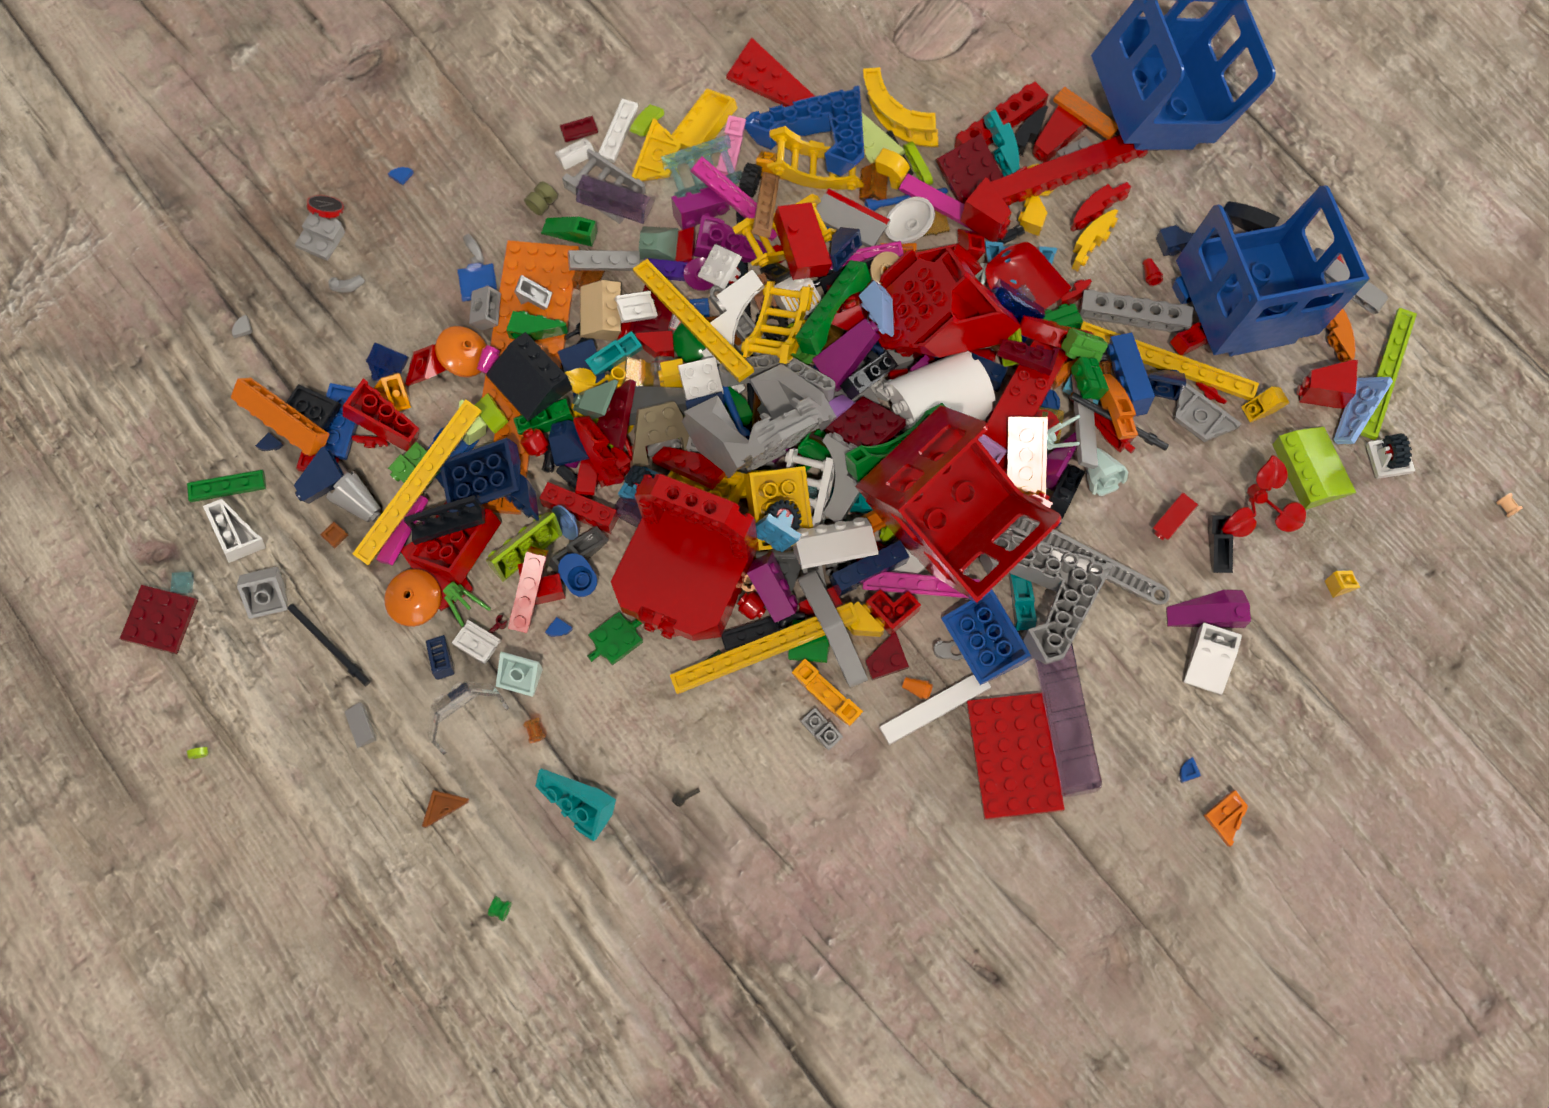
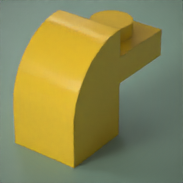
M886 148L882 149L875 160L877 172L888 176L891 188L898 190L910 169L908 162L898 153Z

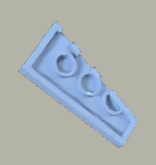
M1391 377L1357 378L1356 394L1345 406L1334 437L1336 444H1354L1392 384L1393 380Z

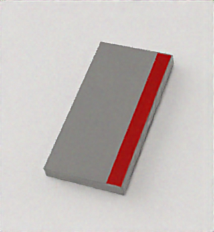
M830 188L827 189L816 208L825 226L836 230L840 227L860 229L862 245L866 247L876 246L891 220Z

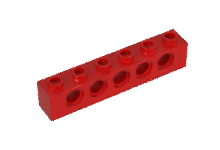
M1034 81L1030 85H1025L1017 94L1011 95L1006 102L1000 103L995 109L1003 125L1010 123L1013 129L1045 106L1049 94ZM982 117L978 122H973L965 131H960L956 135L954 147L956 148L979 134H982L987 146L993 143L992 134L989 129H985L987 127L984 118Z

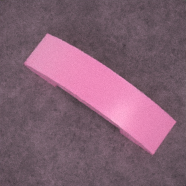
M729 115L720 159L716 169L732 181L739 159L746 119Z

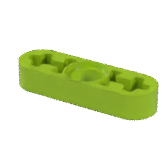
M911 141L904 144L905 156L917 178L928 185H932V175L914 142Z

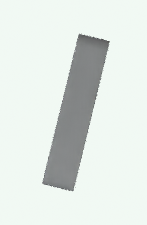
M1315 248L1313 253L1317 261L1324 254L1325 250ZM1338 259L1324 273L1325 281L1328 283L1348 280L1350 276L1348 267ZM1367 281L1352 300L1367 311L1378 314L1387 301L1388 296Z

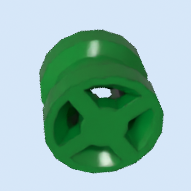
M495 896L489 907L488 916H496L500 921L504 922L509 914L512 902H504L500 897Z

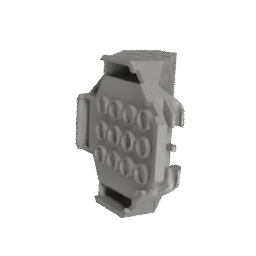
M780 364L749 380L762 403L757 409L762 420L754 424L749 440L738 432L719 396H715L684 411L685 417L682 423L697 450L723 470L727 478H731L738 469L746 466L747 470L751 472L786 454V448L788 449L798 444L810 432L818 428L821 431L826 429L837 417L823 392Z

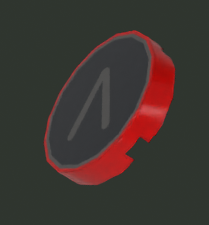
M317 195L307 200V210L312 214L314 212L319 213L318 216L323 218H336L344 210L343 203L334 197Z

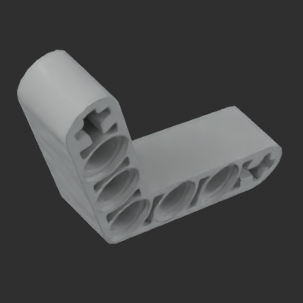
M768 354L744 358L754 368V373L740 383L722 364L719 365L718 372L721 384L725 387L750 383V379L782 364L822 391L828 402L834 399V380L794 357L787 364L779 363L780 358L778 356Z
M814 570L797 578L827 637L849 688L851 689L867 681L868 678L847 630L816 571Z

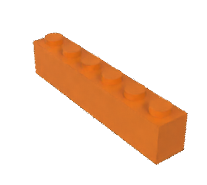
M237 378L231 399L237 402L238 406L248 410L252 416L259 418L263 421L264 425L274 429L278 435L288 439L290 444L299 447L306 455L312 456L317 454L320 448L325 446L329 433L254 379Z

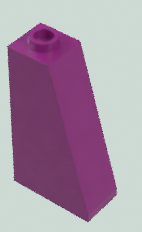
M862 320L812 359L822 374L834 380L835 391L841 390L840 385L853 374L881 337L877 332L879 328L874 321Z

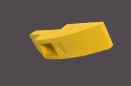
M1114 209L1100 216L1081 234L1073 250L1074 253L1078 254L1072 266L1073 270L1078 272L1081 266L1085 267L1089 259L1087 254L1089 252L1092 253L1096 246L1100 247L1103 241L1107 242L1111 234L1109 232L1110 227L1114 228L1119 219L1116 218L1118 210Z

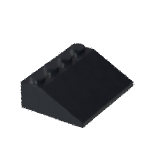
M526 332L510 342L486 374L487 378L527 422L573 389L568 376Z

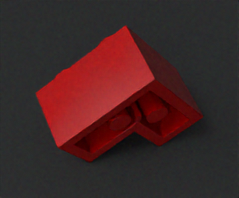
M523 563L517 564L519 575H521ZM560 574L541 577L535 605L566 598Z
M880 589L865 604L870 609V614L883 623V628L890 636L915 616L921 608V604L909 591L893 603Z

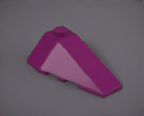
M706 215L701 216L694 257L708 258L710 251L716 244L742 257L741 261L750 263L757 258L746 236L735 234L733 228L719 218ZM756 239L762 253H767L762 242Z
M1076 431L1063 443L1077 442ZM1077 446L1056 448L1047 456L1046 488L1054 490Z
M1221 590L1166 607L1167 627H1200L1203 623L1219 628H1245L1251 622L1250 603L1243 590Z

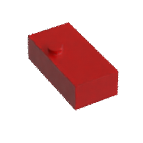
M812 202L777 206L773 220L792 280L827 276L832 262Z

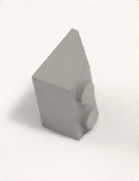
M278 567L239 576L237 588L249 619L288 610L284 582Z

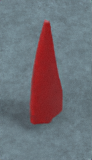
M1094 412L1095 427L1100 431L1105 440L1119 453L1124 449L1130 454L1133 453L1136 448L1130 443L1135 438L1118 439L1113 422Z

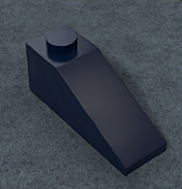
M840 227L832 235L831 259L834 271L837 272L862 246L860 229Z

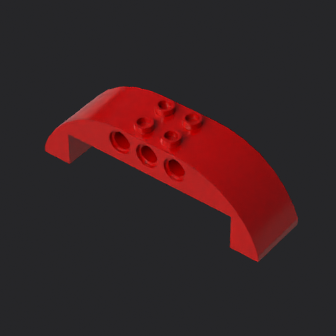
M1036 340L1030 346L1036 348V345H1041L1047 350L1059 348ZM1059 348L1050 376L1019 364L987 423L988 429L984 435L1007 449L1008 417L1036 416L1063 365L1069 359L1063 349ZM1007 452L998 463L1002 469L1007 468Z

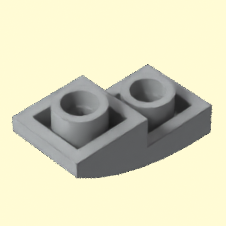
M813 708L800 720L801 724L827 750H830L843 737L816 708Z

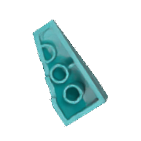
M542 768L539 770L535 785L537 789L551 803L557 804L562 810L561 814L564 817L568 816L575 824L573 827L578 832L595 841L612 817L616 799L600 789Z

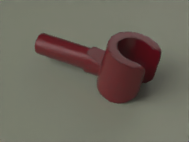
M503 615L496 617V624L487 632L492 634L498 629H505L507 627V620L502 624L499 623L503 619Z

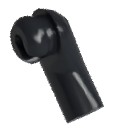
M796 611L795 614L780 620L779 627L785 629L789 627V623L793 620H805V612Z

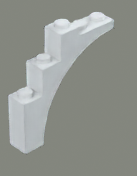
M753 269L716 295L719 299L717 301L722 311L725 309L727 311L710 322V324L733 347L738 322L745 308L753 297L765 288ZM707 348L702 351L704 355L702 360L714 357ZM716 359L717 366H719L721 363ZM744 384L730 386L740 394L747 391Z

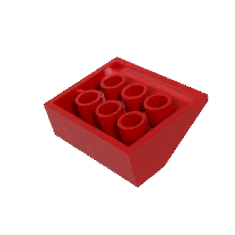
M485 508L484 524L416 544L407 558L440 577L461 585L501 522L492 510Z

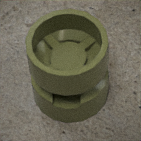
M541 181L534 188V192H530L525 197L524 202L531 211L541 216L548 209V205H552L558 198V195L549 184Z

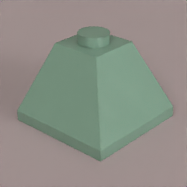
M643 226L639 240L640 259L650 258L675 261L679 229Z
M612 380L576 394L573 400V410L584 416H590L591 419L605 416L618 381Z

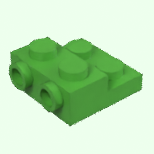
M415 442L404 456L400 454L389 466L388 469L392 471L390 476L398 482L401 480L405 483L427 453V450L418 442Z

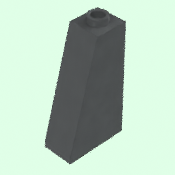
M635 386L628 426L635 425L637 409L669 401H675L682 415H685L684 411L687 410L683 388Z

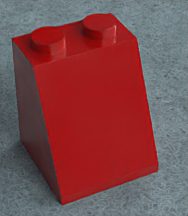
M985 177L965 201L960 222L989 241L997 242L999 239L1003 240L1008 232L1006 229L1011 223L1009 219L1012 212L990 180Z
M1350 360L1311 370L1308 376L1304 377L1302 384L1298 385L1297 395H1299V403L1344 409L1356 394L1358 360Z

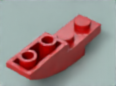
M1128 181L1114 189L1107 184L1092 194L1077 212L1070 230L1074 232L1078 229H1084L1089 223L1102 216L1105 209L1110 208L1117 201H1124L1129 196L1128 194L1131 189Z
M1023 315L1020 323L1021 335L1061 348L1071 328L1058 325L1053 321ZM1077 329V330H1080V331H1083V332H1086V333H1089V334L1094 335L1091 331H1086V330Z

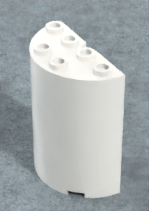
M969 351L946 356L884 383L885 393L890 397L893 404V412L906 419V426L901 429L903 432L909 430L927 410L940 403H943L947 408L983 421L990 419L995 409L992 402L996 400L990 378L981 362L974 360L972 353Z

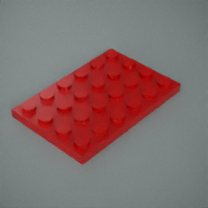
M1045 692L967 701L984 820L1064 811L1065 807Z

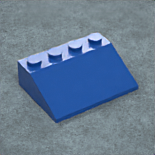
M993 589L978 603L971 600L941 618L980 686L1033 659Z

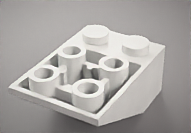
M1203 623L1197 630L1183 683L1222 695L1237 656L1242 635Z

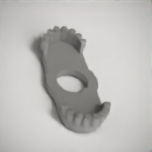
M939 641L935 644L934 654L936 657L956 661L964 659L962 653L959 656H954L951 653V647L957 646L955 641L951 643Z

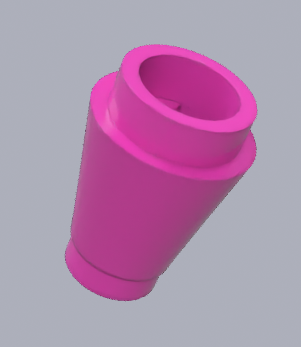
M486 345L482 349L477 370L487 374L500 357L498 356L500 351Z

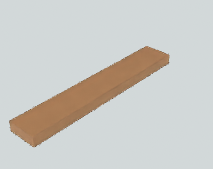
M768 172L762 173L752 234L770 238L780 178L778 175Z

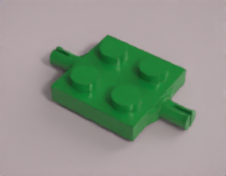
M618 612L588 635L596 648L587 655L588 659L593 662L601 655L613 666L643 643V640L636 632V628L643 623L638 619L630 623Z

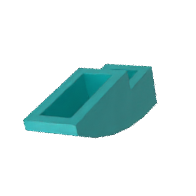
M631 331L619 340H614L585 361L595 376L634 356L643 350V347Z
M1010 573L1015 627L1017 631L1034 628L1037 624V617L1034 607L1035 598L1032 582Z

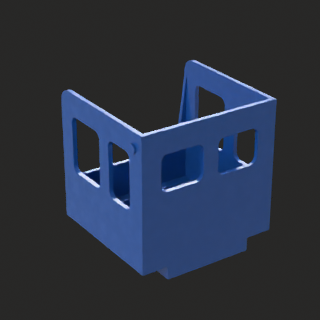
M1134 0L1091 54L1123 142L1133 143L1136 150H1192L1198 143H1216L1274 82L1276 76L1275 67L1246 0H1176V3L1164 16L1157 0ZM1193 1L1215 2L1201 18H1177L1186 6ZM1234 15L1240 29V36L1224 55L1217 60L1211 46V40ZM1247 47L1257 69L1258 76L1242 95L1234 101L1225 81L1224 72Z
M1326 185L1319 186L1284 224L1245 233L1234 234L1224 208L1219 204L1214 205L1176 259L1213 355L1228 353L1229 357L1294 344L1299 338L1320 334L1369 280V276L1333 194ZM1322 208L1334 235V241L1317 261L1305 234V229ZM1217 229L1220 237L1209 239L1213 231ZM1342 254L1350 276L1348 280L1327 284L1324 273L1337 257Z

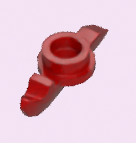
M1196 382V386L1199 387V390L1204 391L1206 398L1209 400L1215 399L1221 404H1226L1227 400L1218 394L1216 388Z
M352 436V440L358 444H364L365 448L374 449L376 445L388 447V442L381 437Z

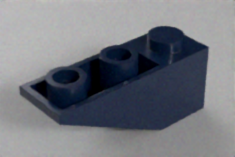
M520 474V491L504 498L509 503L512 502L526 517H532L538 521L539 513L536 491L527 478Z

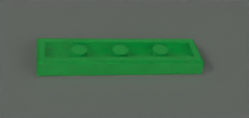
M263 470L187 483L188 501L190 503L266 489L265 473Z

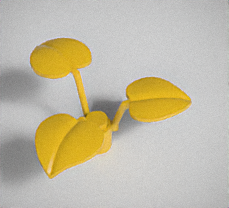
M626 360L614 367L610 375H605L598 383H595V374L586 368H577L564 373L568 376L573 388L572 391L576 394L599 386L606 380L608 382L617 380L616 389L622 385L623 381L625 383L629 379L636 381V386H639L645 378V360ZM634 425L628 426L627 435L632 431Z

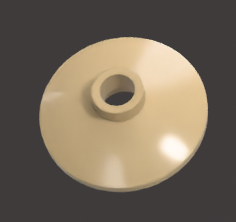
M893 252L878 254L870 266L872 280L881 285L880 278L883 274V268H890L900 257Z

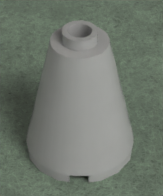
M351 471V474L348 472L340 478L333 486L335 491L333 493L329 491L326 498L330 502L366 522H375L381 515V508L354 471Z

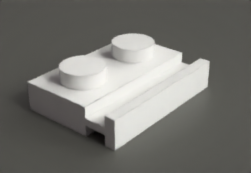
M651 291L615 297L621 323L653 319L658 316L653 298L650 295Z
M467 620L466 625L462 627L452 644L483 664H486L496 650L497 645L501 643V640Z

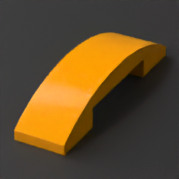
M806 659L792 671L793 676L823 706L848 726H851L863 713L849 698L844 697L821 676L819 671Z

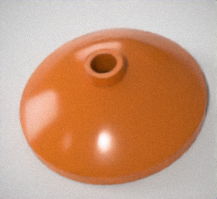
M452 326L443 330L438 336L435 343V352L442 366L452 374L460 377H474L481 373V371L477 370L482 349L487 344L472 329L463 326Z
M410 569L399 573L391 580L385 592L384 602L387 613L395 622L404 626L415 627L427 623L435 616L441 604L442 594L439 583L431 574L419 569ZM410 592V597L406 598V594Z

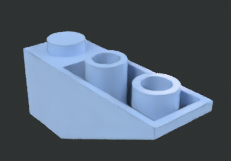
M874 280L859 295L863 302L861 305L866 311L870 312L869 317L878 324L879 331L882 334L887 333L893 337V299L887 290Z

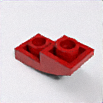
M1091 279L1076 281L1071 292L1068 291L1057 301V306L1060 307L1063 304L1071 305L1081 299L1084 290H1089L1092 282Z

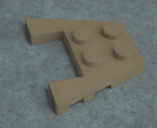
M675 401L637 409L634 430L635 439L632 446L633 455L630 467L633 465L640 467L649 465L645 448L648 445L681 438L683 450L688 451L686 446L689 434L682 423L684 417Z

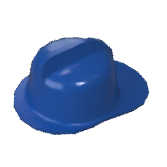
M576 553L565 555L560 560L558 572L569 591L578 597L590 595L597 586V576L587 560Z

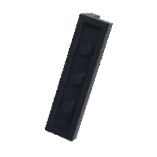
M473 495L404 517V522L412 530V542L416 545L484 524L485 508L476 496ZM471 503H473V504L475 505V506H473V507H467V506H465V505H468V504H471ZM452 509H453V510H458L457 512H454V513H452V512H447L448 510H452ZM432 515H438V516H440V517H438V518H432V517H430V516H432ZM416 520L423 521L422 523L418 524L413 523V521Z

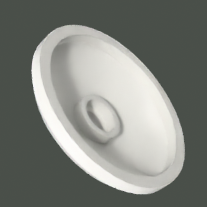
M911 197L901 201L889 212L887 218L891 220L885 233L891 241H901V244L918 240L927 233L935 218L933 205L923 197Z

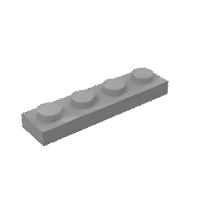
M569 250L567 253L569 270L633 271L632 268L640 264L639 251Z

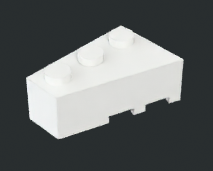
M222 499L203 506L228 563L265 549L263 539Z

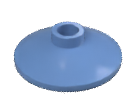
M554 506L552 512L556 515L563 536L569 540L576 539L578 537L576 517L563 506Z

